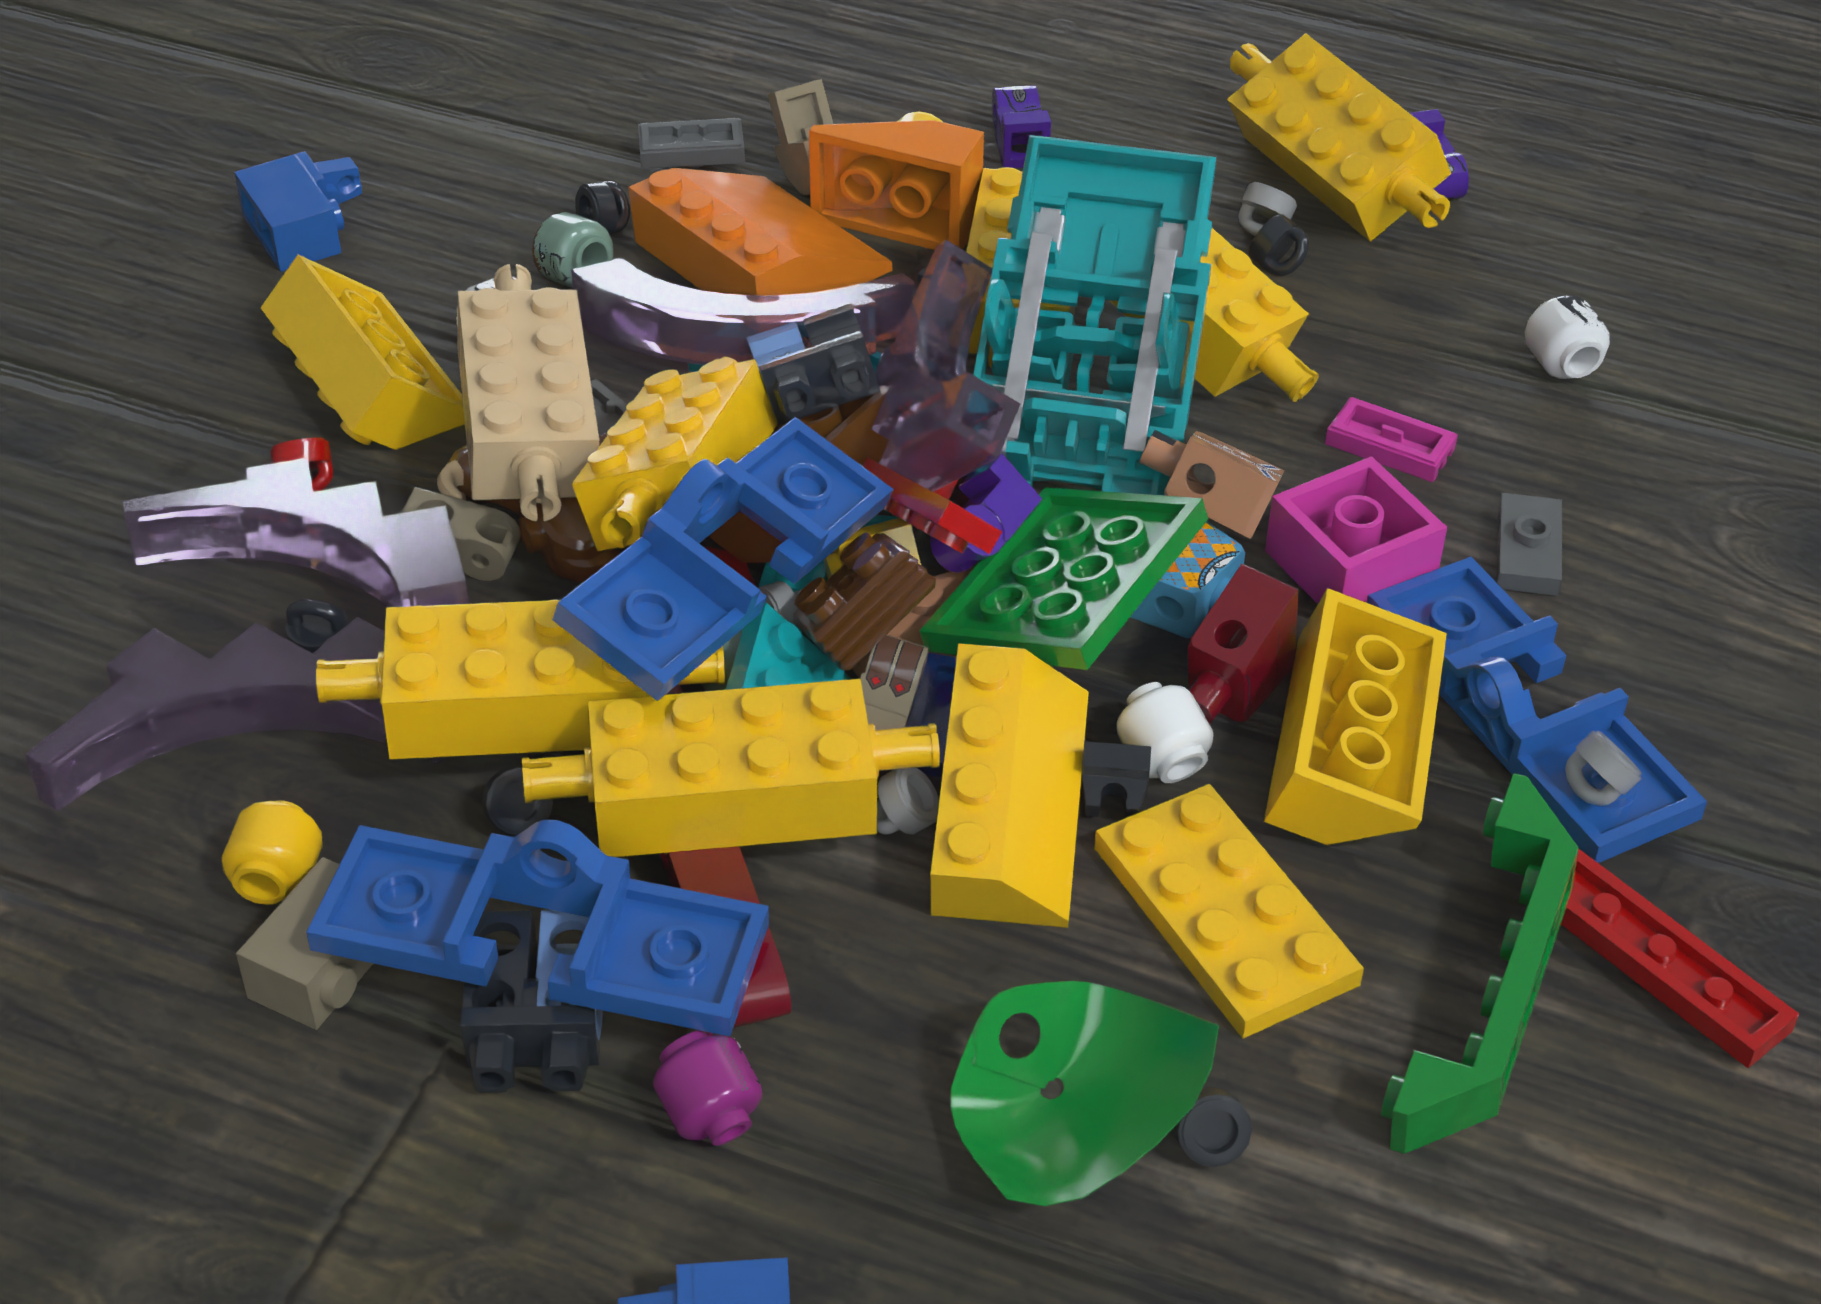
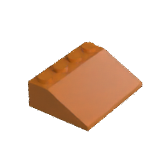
M671 168L669 170L657 171L650 175L648 179L628 187L635 242L735 315L741 314L744 317V321L758 332L766 331L785 322L786 318L790 316L800 315L893 271L892 261L764 176Z

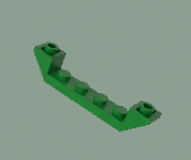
M1513 773L1504 799L1493 796L1483 828V836L1493 839L1491 867L1525 876L1520 892L1519 904L1528 906L1523 921L1511 918L1506 928L1500 952V959L1509 962L1504 977L1491 974L1487 983L1480 1016L1489 1018L1485 1033L1481 1035L1471 1032L1461 1064L1414 1050L1405 1077L1392 1075L1381 1111V1117L1392 1120L1390 1150L1406 1154L1493 1118L1499 1113L1573 889L1578 854L1577 844L1530 779L1524 775Z

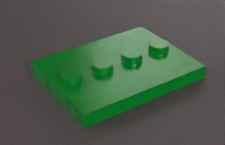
M1045 487L1039 494L1042 500L1011 538L994 555L982 559L919 630L924 646L929 647L928 652L957 655L958 643L1026 649L1050 666L1088 670L1207 522L1208 515L1203 498Z

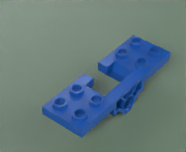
M795 417L737 463L728 457L718 465H715L708 459H703L696 463L682 478L664 506L648 519L643 536L557 603L552 620L658 701L761 613L767 598L766 595L760 592L759 588L700 545L701 541L741 511L782 542L775 549L769 566L790 582L796 584L887 506L893 488Z
M1472 557L1368 595V604L1447 633L1439 688L1440 696L1512 775L1516 773L1527 776L1578 848L1597 863L1702 819L1707 801L1624 716L1629 696L1621 688L1605 694L1601 692L1575 703V706L1543 719L1537 717L1529 688L1523 690L1517 672L1510 663L1516 662L1535 683L1562 674L1566 654L1554 643L1558 623L1550 615L1533 621ZM1592 731H1600L1630 758L1642 773L1640 775L1642 779L1625 795H1620L1614 802L1605 806L1586 803L1573 792L1566 779L1565 766L1567 760L1577 750L1576 746ZM1589 763L1582 768L1585 780L1594 788L1603 789L1608 784Z
M558 820L536 822L515 837L491 833L484 850L359 825L306 934L310 951L487 986L498 961L496 940L473 936L489 898L589 917V920L574 956L558 954L547 981L549 1000L731 1036L769 926V906L630 879L629 860L606 856L581 831L570 824ZM540 849L557 851L565 856L568 861L550 857Z

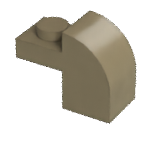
M822 79L767 93L781 143L774 146L777 158L785 176L799 193L803 195H810L809 130L813 125L833 124Z

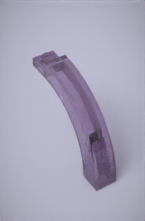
M623 258L571 270L573 290H577L581 322L584 328L626 349L673 361L705 365L714 359H722L723 357L732 358L738 363L753 360L747 337L795 321L804 347L808 348L811 347L803 319L849 303L853 305L869 355L876 354V342L914 333V281L903 273L852 286L812 293L738 295L702 291L665 282L636 269Z

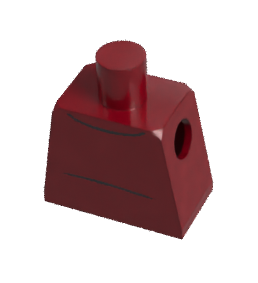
M1241 564L1192 636L1188 645L1187 690L1193 694L1209 724L1212 723L1218 713L1237 722L1247 721L1291 671L1294 665L1297 639L1298 589L1244 564Z

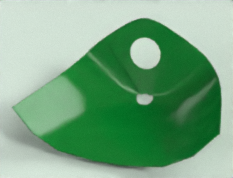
M1044 982L1016 986L1001 991L990 999L980 1014L957 1067L951 1086V1113L954 1126L962 1143L975 1162L1007 1200L1049 1206L1083 1199L1129 1169L1153 1149L1194 1107L1212 1070L1219 1025L1147 998L1090 982ZM1014 1014H1030L1038 1022L1040 1030L1039 1041L1035 1049L1027 1056L1011 1058L1003 1052L1000 1046L999 1035L1005 1021ZM1055 1078H1060L1064 1089L1058 1097L1047 1099L1040 1094L1041 1088L1045 1089L1048 1082L1054 1081Z

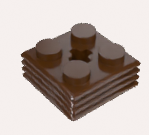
M868 532L859 535L841 553L840 560L844 565L827 581L822 577L811 581L794 600V605L798 609L793 613V622L840 670H851L935 588L936 578L927 573V569L918 563V559L910 555L908 549L884 533H876L872 537Z

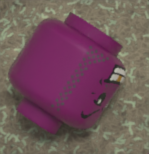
M697 1030L677 1039L662 1051L659 1057L662 1064L654 1075L653 1085L680 1137L693 1141L709 1138L713 1145L718 1146L738 1138L752 1126L749 1115L759 1105L763 1092L755 1072L739 1043L734 1038L725 1035L713 1036L711 1032Z

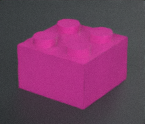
M1371 456L1272 496L1265 551L1317 604L1327 588L1367 603L1368 595L1439 569L1447 526Z

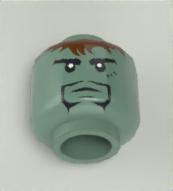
M562 212L551 215L540 225L535 233L532 245L533 261L538 271L547 279L570 288L586 289L595 286L604 279L610 269L614 255L613 241L608 231L597 221L576 214Z

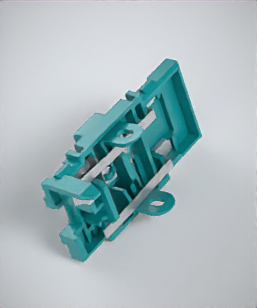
M1029 135L1019 196L1014 197L1012 200L1007 228L1008 233H1012L1011 239L998 238L986 298L983 325L968 402L977 407L969 422V425L975 427H968L962 457L965 479L971 472L1002 453L1031 487L1033 486V481H1053L1088 486L1104 492L1166 496L1164 491L1170 477L1139 463L1154 430L1185 443V429H1187L1207 302V289L1211 277V264L1201 263V256L1207 257L1212 222L1208 220L1216 171V157ZM1079 296L1093 298L1087 312L1086 327L1076 326L1073 315L1070 312L1040 310L1041 302L1077 307ZM1012 299L1020 300L1019 308H1014ZM1105 300L1118 301L1117 312L1145 315V318L1119 317L1116 321L1115 330L1099 328V317L1103 312ZM1180 320L1194 322L1192 338L1188 323L1181 322ZM990 346L993 351V375L985 374ZM1074 353L1081 354L1077 370V391L1067 390ZM1094 355L1110 356L1107 373V383L1110 390H1104L1103 394L1089 393L1090 370L1093 365Z

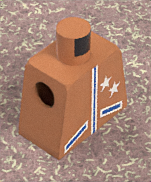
M1154 430L1139 463L1170 477L1164 491L1166 496L1203 498L1208 518L1250 539L1285 471L1198 431L1190 437L1186 445L1164 433ZM1203 463L1210 466L1215 473V482L1204 483L1198 480L1194 474V465Z

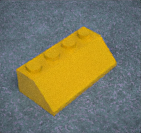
M298 254L263 303L261 309L275 327L272 331L273 335L282 344L289 347L297 357L294 362L297 368L312 378L320 388L317 392L319 398L329 407L336 410L343 421L340 426L344 432L364 445H370L372 441L397 450L465 425L462 394L385 296L379 291Z
M1327 588L1298 639L1264 822L1325 845L1412 830L1418 827L1422 821L1447 633Z
M958 643L930 874L931 916L1068 928L1089 692L1026 649Z

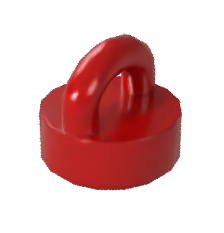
M325 438L297 439L272 446L270 456L277 485L283 492L293 496H309L322 491L331 483L333 478L332 456L329 441L325 440ZM318 468L319 474L309 481L297 482L290 478V472Z

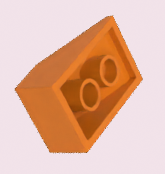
M936 120L824 124L811 127L809 130L810 202L812 209L839 227L956 256L960 255L969 241L983 172V131Z

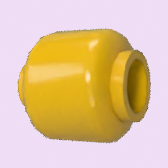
M265 801L254 803L241 811L234 824L222 854L223 872L237 893L245 899L258 904H276L283 901L316 865L323 845L322 832L313 818L292 802Z

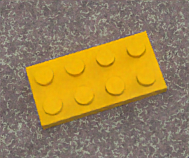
M1211 784L1096 830L1094 849L1242 1039L1361 986L1364 967Z

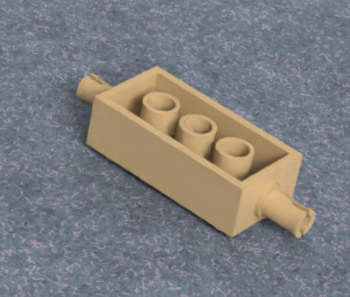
M510 264L499 268L495 273V289L485 288L478 291H458L457 348L472 500L521 499V512L532 521H537L536 503H541L543 521L554 518L560 512L562 506L560 498L576 497L572 483L587 464L588 457L599 447V434L577 290H559L556 288L531 290L532 280L527 268L516 264L517 279L513 280L511 278Z

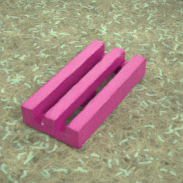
M1350 397L1327 428L1325 444L1365 459L1372 456L1379 464L1433 483L1438 475V470L1442 469L1446 464L1447 456H1451L1454 452L1458 434Z

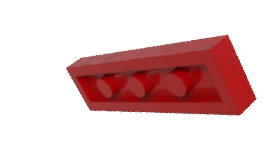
M867 458L863 464L865 469L893 488L887 506L884 508L886 511L962 554L969 543L988 554L991 553L1002 534L1001 530L952 501L870 458Z
M1578 848L1573 889L1561 922L1562 926L1746 1068H1750L1793 1032L1799 1017L1798 1012Z

